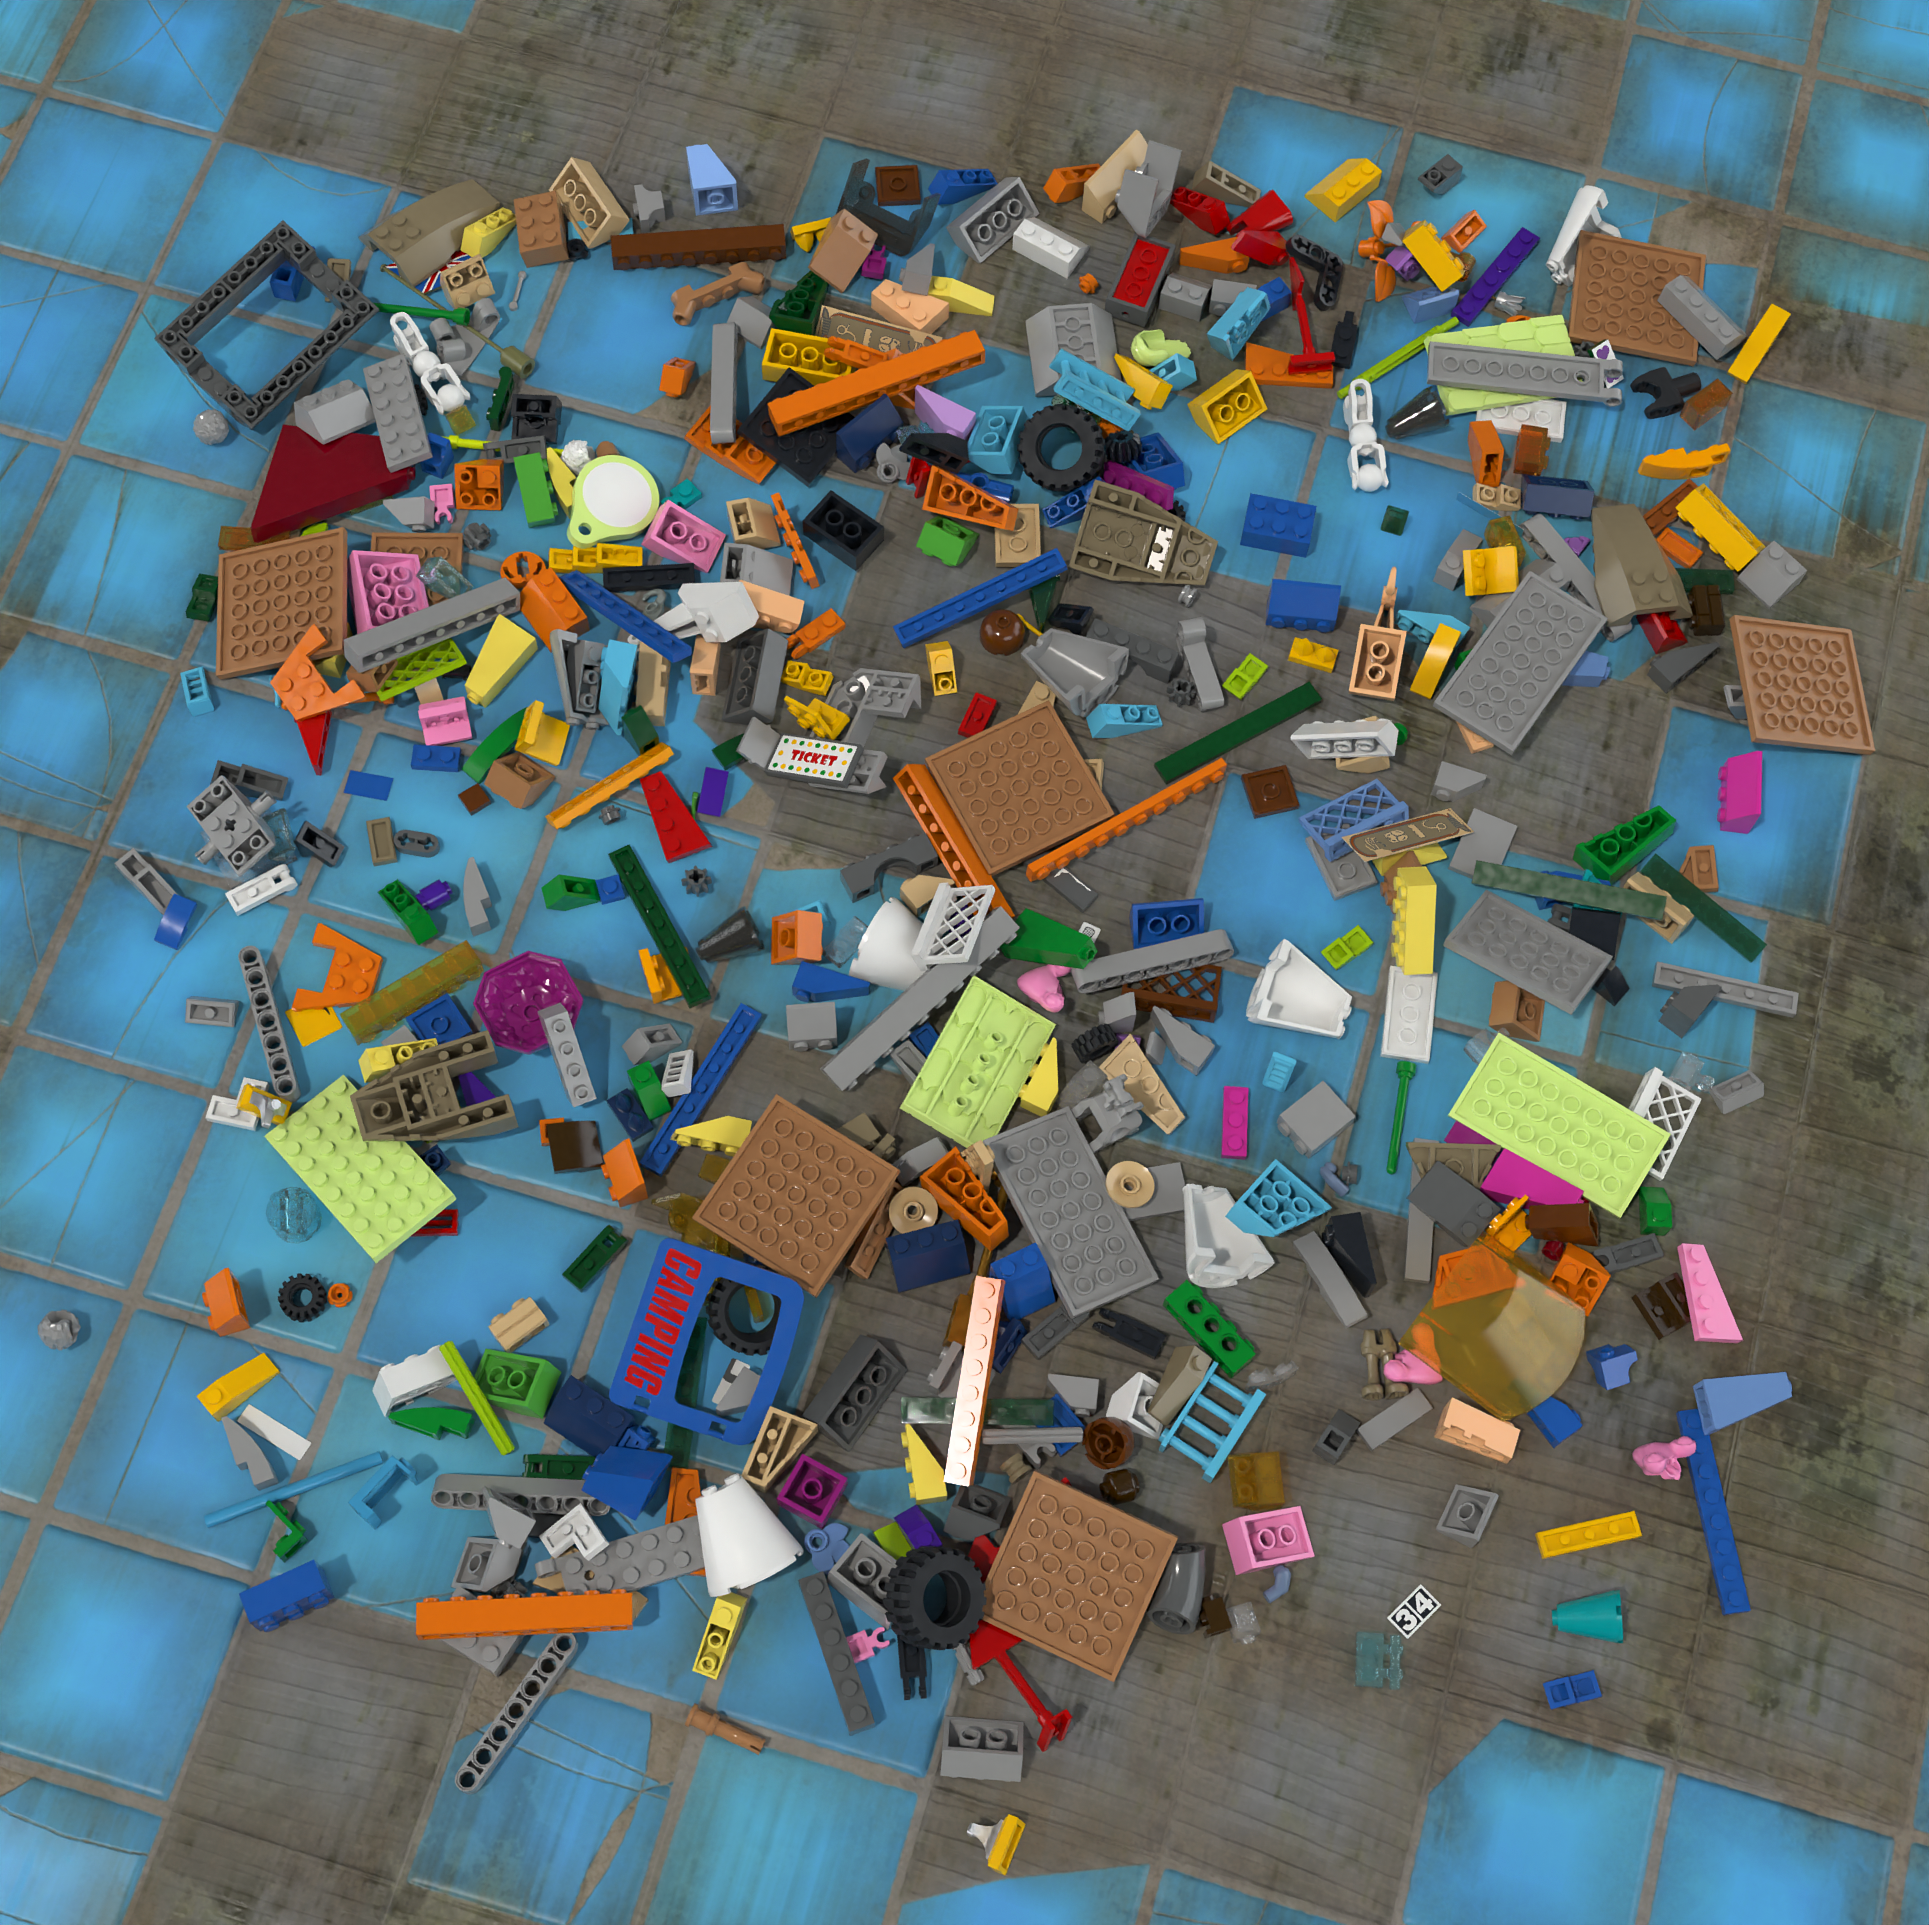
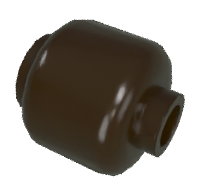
M1128 1469L1105 1473L1103 1483L1099 1485L1102 1498H1106L1112 1505L1133 1501L1140 1489L1137 1476Z

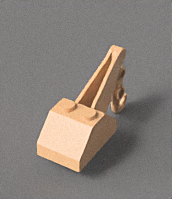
M1396 567L1391 568L1387 586L1383 588L1381 606L1374 626L1360 625L1348 694L1391 701L1395 699L1407 632L1393 629L1394 605L1398 589L1395 587ZM1384 610L1389 611L1387 628L1380 627Z

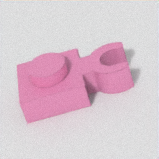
M453 485L429 486L430 500L435 502L434 510H437L434 515L436 523L440 525V518L444 515L447 516L449 524L452 523L453 516L448 509L455 508Z
M884 1627L875 1629L869 1637L865 1630L846 1637L855 1664L874 1657L873 1648L885 1649L890 1645L889 1640L885 1642L877 1640V1636L885 1632Z

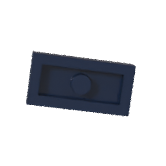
M628 1088L606 1100L632 1142L654 1130L653 1125Z
M1012 1318L1010 1322L999 1321L998 1341L995 1344L992 1368L1000 1374L1020 1346L1021 1339L1028 1334L1021 1321Z

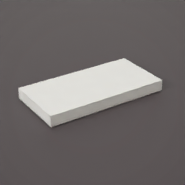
M1544 399L1476 411L1475 421L1492 420L1497 433L1561 443L1563 440L1567 402Z
M1390 966L1380 1057L1429 1063L1437 972H1433V974L1404 975L1400 967Z

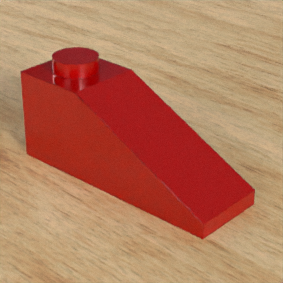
M1243 230L1231 246L1232 250L1269 266L1285 264L1290 255L1286 250L1287 241L1276 231Z
M331 710L299 722L294 718V722L299 727L316 775L320 776L332 716Z

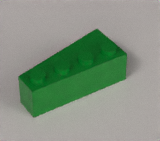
M1658 805L1634 817L1630 822L1621 823L1605 834L1600 833L1594 836L1592 840L1576 845L1573 860L1584 870H1590L1597 879L1610 881V884L1613 885L1672 835L1676 819Z

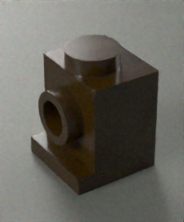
M1214 1595L1202 1598L1199 1621L1202 1627L1206 1626L1207 1628L1203 1633L1204 1638L1230 1631L1232 1625L1223 1598L1215 1599Z

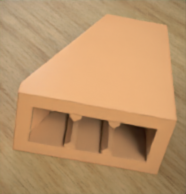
M696 635L690 666L692 694L715 696L721 645L720 642L706 643L701 635Z

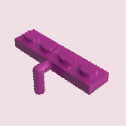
M1111 460L1104 462V481L1106 483L1140 493L1166 511L1173 508L1174 487L1116 462L1113 463Z

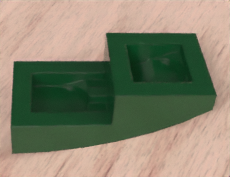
M199 573L192 587L193 597L185 611L186 617L209 622L218 599V576Z
M744 733L712 749V754L725 771L743 759L745 762L748 761V759L736 752Z

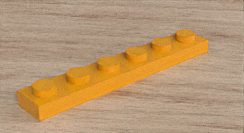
M663 742L657 744L546 815L548 823L556 829L568 826L572 819L587 814L591 807L597 803L607 801L611 797L610 795L616 791L626 789L630 782L636 778L646 776L650 769L665 764L669 760L668 758L674 755L670 746Z

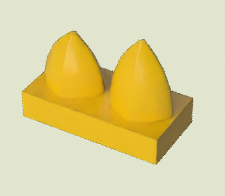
M831 217L793 226L790 231L792 240H795L801 249L809 252L813 246L814 235H816L820 242Z
M1295 637L1288 661L1332 673L1339 650L1310 642L1307 638L1300 639Z

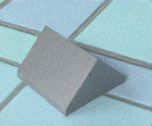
M753 296L737 298L727 323L735 322L737 335L759 349H762L768 342L771 328L778 329L769 319L772 308Z
M1456 1484L1436 1530L1469 1548L1474 1547L1482 1535L1499 1495Z

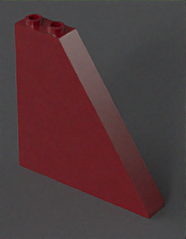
M283 424L250 527L254 543L272 539L406 491L410 487L411 480H415L416 464L391 473L387 468L380 436L349 433L323 445L298 426Z

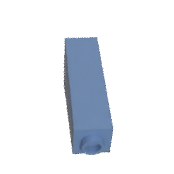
M1585 651L1562 686L1599 687L1602 679L1607 680L1610 667L1607 666L1609 657Z
M1786 1372L1703 1379L1693 1386L1704 1435L1715 1433L1792 1397V1385L1788 1380Z

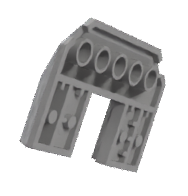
M860 668L853 673L854 676L845 682L839 681L834 684L825 702L846 714L850 719L834 741L861 744L864 747L878 715L905 718L909 708L921 709L919 674ZM812 730L809 737L820 738ZM864 749L847 788L807 783L812 787L869 794L887 787L879 776L888 757L884 752Z

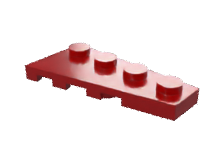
M662 771L640 779L668 863L713 847Z

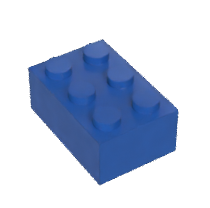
M1250 493L1240 545L1306 558L1317 506Z
M311 1560L239 1593L250 1624L260 1632L263 1630L264 1632H270L278 1628L280 1622L287 1619L289 1621L296 1620L304 1616V1611L313 1607L314 1609L325 1607L329 1604L330 1599L335 1598L324 1569L315 1560Z

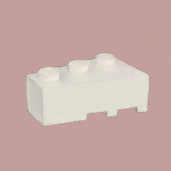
M441 1345L430 1348L423 1355L418 1356V1354L407 1357L400 1364L395 1365L391 1363L380 1369L372 1391L384 1417L392 1413L391 1408L403 1402L408 1406L414 1403V1397L426 1392L430 1395L458 1381L439 1350Z

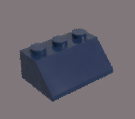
M883 394L836 433L837 458L854 473H857L860 469H865L870 464L871 460L876 457V451L882 443L890 446L893 442H898L903 436V421L886 394Z
M1522 474L1521 507L1525 510V513L1536 515L1539 512L1548 513L1547 515L1551 517H1561V514L1570 515V518L1582 520L1583 517H1590L1595 491L1588 481Z
M958 1219L886 1238L885 1247L898 1293L971 1274L965 1242Z
M571 1375L556 1395L544 1420V1425L596 1458L600 1452L604 1454L610 1446H618L628 1428L635 1426L636 1422L634 1416Z

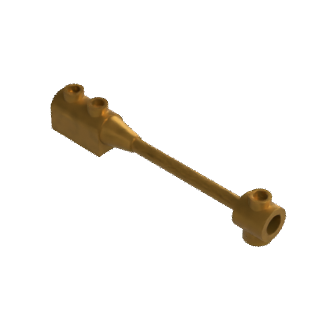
M993 1168L991 1179L1000 1188L996 1205L1003 1214L1008 1195ZM985 1246L976 1276H987L993 1250L990 1251ZM976 1276L967 1295L960 1293L955 1298L942 1345L944 1347H950L952 1342L955 1341L962 1345V1352H964Z

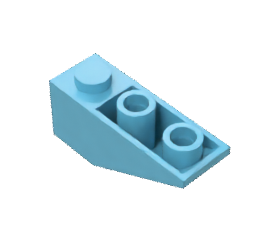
M1399 610L1394 622L1403 631L1412 633L1420 641L1428 644L1431 643L1440 623L1460 631V639L1451 655L1452 658L1465 641L1470 630L1468 625L1450 615Z
M1099 704L1086 717L1092 738H1115L1163 726L1156 705Z

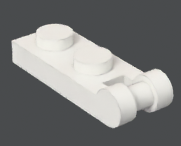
M281 864L225 893L235 913L239 916L285 891L295 889L298 884L295 878L289 875L290 870L288 866ZM281 878L282 881L275 884L274 880Z

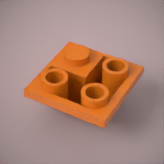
M479 459L454 464L456 509L502 510L504 489L503 460Z
M1568 1242L1559 1261L1556 1263L1543 1294L1588 1317L1611 1275L1591 1253Z

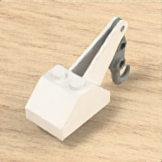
M743 582L682 584L678 591L682 603L664 615V602L666 601L664 590L653 589L642 597V601H646L649 597L657 595L656 600L645 607L643 615L679 639L701 634L706 643L727 642L753 627L759 618ZM630 635L628 643L637 645V651H639L640 642L642 641Z

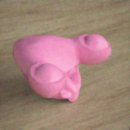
M1047 964L1024 973L1017 979L1016 983L1030 1000L1039 1003L1045 1010L1056 1013L1064 1006V995L1057 977L1070 973L1071 967Z
M1424 1322L1414 1325L1412 1333L1418 1345L1407 1347L1400 1353H1396L1395 1360H1389L1384 1365L1383 1373L1387 1379L1393 1382H1411L1425 1385L1441 1383L1443 1368L1435 1347L1434 1331L1430 1325Z
M1683 1436L1670 1443L1653 1442L1645 1444L1633 1451V1460L1645 1475H1661L1663 1479L1679 1480L1681 1467L1677 1459L1691 1456L1696 1450V1442L1688 1436Z

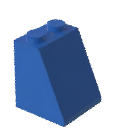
M1036 1242L990 1264L989 1278L1005 1281L1002 1308L1009 1322L1012 1318L1021 1320L1056 1302L1048 1265Z
M610 1446L604 1454L601 1452L598 1454L593 1466L589 1465L582 1477V1479L586 1480L582 1491L636 1521L655 1496L673 1456L665 1453Z

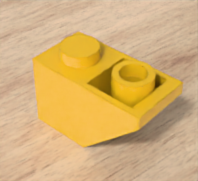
M949 642L925 644L934 695L956 693L957 686L953 654Z

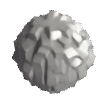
M207 409L196 416L193 423V431L196 437L206 445L221 443L229 432L227 419H225L222 412L215 409Z
M67 1310L50 1311L38 1325V1335L49 1348L63 1350L75 1343L81 1326L78 1318L73 1313L67 1312Z

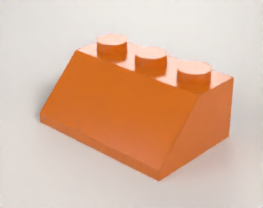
M551 567L532 577L520 592V611L551 653V631L560 629L576 633L577 638L590 631L587 616Z

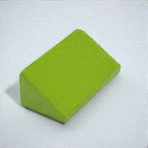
M896 1522L873 1532L880 1548L895 1560H898L901 1556L906 1557V1553L912 1550Z

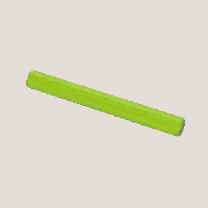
M450 1340L442 1344L439 1350L501 1455L510 1453L515 1449L512 1441L453 1341Z

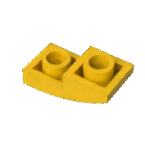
M788 660L783 670L781 682L806 692L826 696L834 676L828 671L811 669L808 663Z

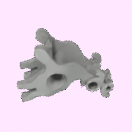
M1126 1074L1107 1081L1103 1085L1105 1090L1102 1093L1080 1101L1078 1105L1071 1109L1077 1123L1092 1113L1103 1131L1094 1141L1089 1143L1094 1154L1119 1139L1139 1131L1138 1127L1142 1123V1118L1137 1110L1142 1109L1144 1105L1142 1102L1134 1103L1131 1094L1124 1091V1082L1128 1079Z

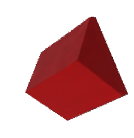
M1668 611L1639 614L1636 616L1656 655L1688 643L1676 619L1670 620Z

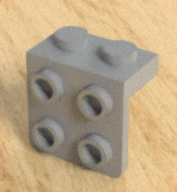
M955 1341L952 1342L950 1347H944L939 1357L942 1360L938 1369L934 1367L927 1378V1381L930 1382L928 1392L956 1406L964 1356L962 1345ZM993 1368L991 1370L989 1386L995 1377V1370Z

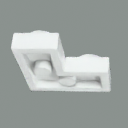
M244 1077L237 1100L213 1095L205 1118L210 1122L255 1131L259 1117L241 1111L236 1107L244 1085L249 1084L268 1092L270 1085L268 1082Z
M581 1503L539 1536L554 1558H557L575 1543L584 1558L589 1561L609 1545Z

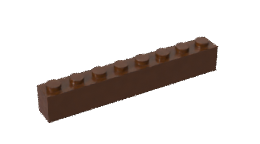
M784 224L610 235L614 270L786 259Z

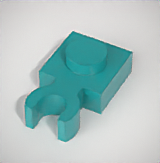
M687 478L670 490L672 497L663 498L660 504L663 505L667 500H670L685 510L701 499L702 493Z

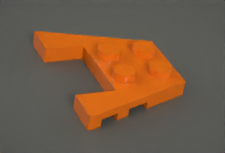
M315 624L309 628L270 682L298 722L326 713L329 710L338 707L342 708L350 703L367 699V696L355 680L350 681L334 693L311 661L309 656L328 643Z
M318 923L312 940L313 946L335 950L323 992L297 988L292 1010L300 1012L304 1009L313 1008L314 1010L324 1009V1007L333 1006L341 1008L369 1005L382 966V957L322 923Z

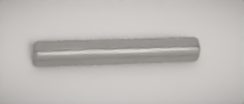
M1081 1427L983 1429L981 1433L983 1444L1083 1441V1429Z

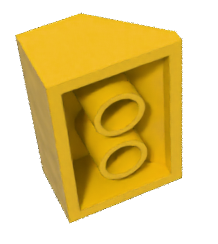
M1367 158L1347 159L1308 191L1304 197L1332 221L1337 222L1378 188L1382 170Z
M1423 220L1407 229L1402 241L1441 292H1443L1463 276V268L1465 266L1458 257L1454 258L1450 253L1451 247L1445 240L1441 241L1436 235L1438 231L1435 226Z
M1239 369L1231 372L1187 404L1195 423L1216 444H1220L1267 410L1252 372Z

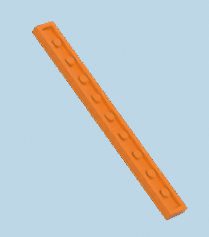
M1223 758L1216 760L1030 863L1027 866L1026 877L1030 882L1036 879L1042 880L1054 869H1062L1067 866L1070 860L1076 857H1084L1090 849L1096 846L1102 847L1115 835L1117 837L1123 835L1133 825L1139 826L1143 824L1151 815L1161 814L1169 805L1181 803L1187 795L1199 793L1205 788V785L1211 782L1217 783L1224 777L1227 766Z

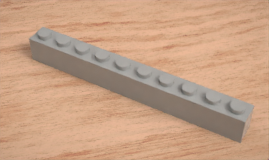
M1001 906L995 907L984 918L968 962L933 964L929 970L925 971L820 1068L822 1073L839 1091L844 1089L849 1091L858 1083L856 1078L860 1074L864 1073L866 1075L876 1066L874 1062L880 1056L885 1058L894 1049L892 1045L897 1040H900V1042L905 1040L912 1033L909 1030L916 1023L918 1026L921 1025L929 1017L927 1013L933 1007L938 1009L947 1001L945 998L947 994L951 991L953 993L957 992L965 984L963 980L968 975L972 977L982 969L980 964L985 959L989 961L1000 952L997 948L1004 942L1006 945L1009 944L1017 936L1015 932L1020 927ZM964 946L953 954H962Z

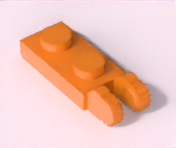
M834 336L828 338L827 343L831 347L826 348L824 351L826 358L833 361L840 360V362L858 369L874 366L881 361H887L888 358L887 353Z
M830 608L795 634L787 638V649H790L799 642L801 643L791 653V656L796 660L806 653L812 652L845 629V622Z

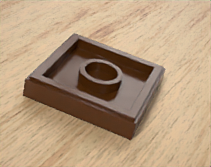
M917 165L875 167L878 207L921 204Z
M1286 765L1241 775V781L1254 819L1299 809L1300 805Z

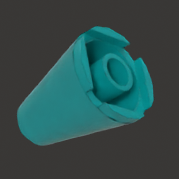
M1612 1590L1557 1604V1610H1552L1553 1626H1558V1631L1613 1643H1623L1620 1590Z

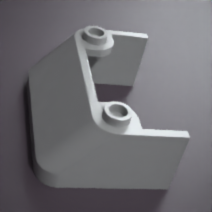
M1151 140L1148 142L1143 164L1141 167L1137 166L1135 171L1125 170L1121 189L1117 191L1115 197L1118 209L1136 234L1147 238L1169 207L1182 150Z

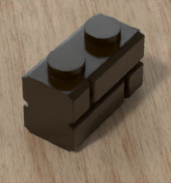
M1694 585L1689 594H1687L1693 616L1688 618V625L1690 628H1693L1695 636H1718L1725 627L1719 586Z

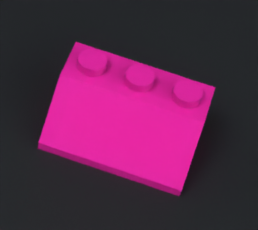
M1762 751L1728 758L1725 764L1720 766L1718 780H1721V787L1718 790L1717 796L1718 801H1721V808L1718 809L1717 813L1720 831L1748 834L1760 817Z

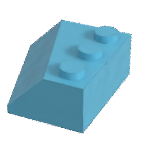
M1249 287L1244 292H1240L1235 302L1208 331L1207 337L1211 348L1233 361L1271 307L1267 294Z
M609 639L608 647H603L601 654L600 679H602L598 709L616 735H621L623 729L621 717L627 711L636 671L637 645Z
M1275 1159L1240 1197L1225 1217L1244 1233L1275 1237L1331 1210L1332 1207Z

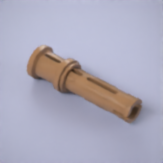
M694 1703L685 1726H694L704 1731L707 1736H713L714 1734L757 1755L760 1754L766 1741L765 1738L720 1719L721 1716L718 1713L711 1714L700 1709L698 1704Z

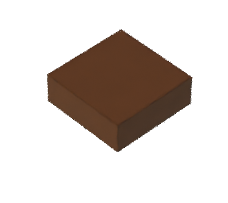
M478 783L458 794L459 800L471 816L491 804L490 799Z

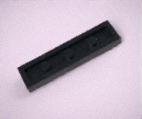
M694 563L603 568V588L609 592L681 588L682 584L695 583Z

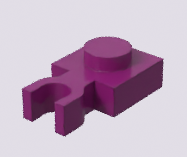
M873 244L870 255L864 260L861 276L883 280L887 258L884 257L886 246H882L881 251H875V244Z

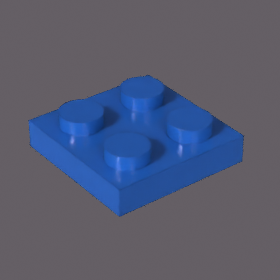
M448 993L405 1017L418 1040L436 1038L438 1045L473 1034Z

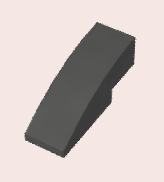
M218 760L210 785L223 775L247 797L259 798L265 791H268L274 797L273 799L282 800L288 778L245 764L239 767Z

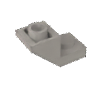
M936 1137L906 1152L892 1164L900 1170L897 1178L901 1185L908 1186L944 1157L948 1150L941 1138Z

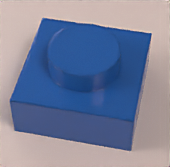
M619 874L595 880L602 905L625 899Z

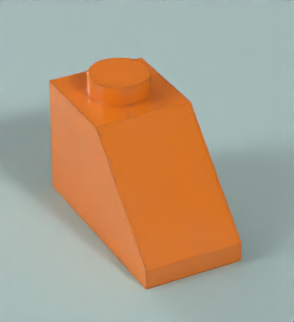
M674 357L663 364L659 390L664 391L665 395L670 397H678V395L685 393L696 362Z

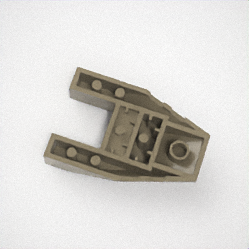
M488 1030L417 1051L412 1054L413 1057L401 1065H395L390 1069L389 1073L380 1079H374L350 1095L363 1141L450 1140L496 1135L519 1127L509 1094L461 1109L458 1104L451 1078L498 1063Z

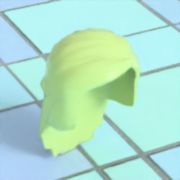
M1160 329L1144 330L1138 333L1131 344V352L1134 359L1143 366H1157L1176 353L1186 358H1189L1191 355L1190 348L1186 342L1165 340L1164 333Z

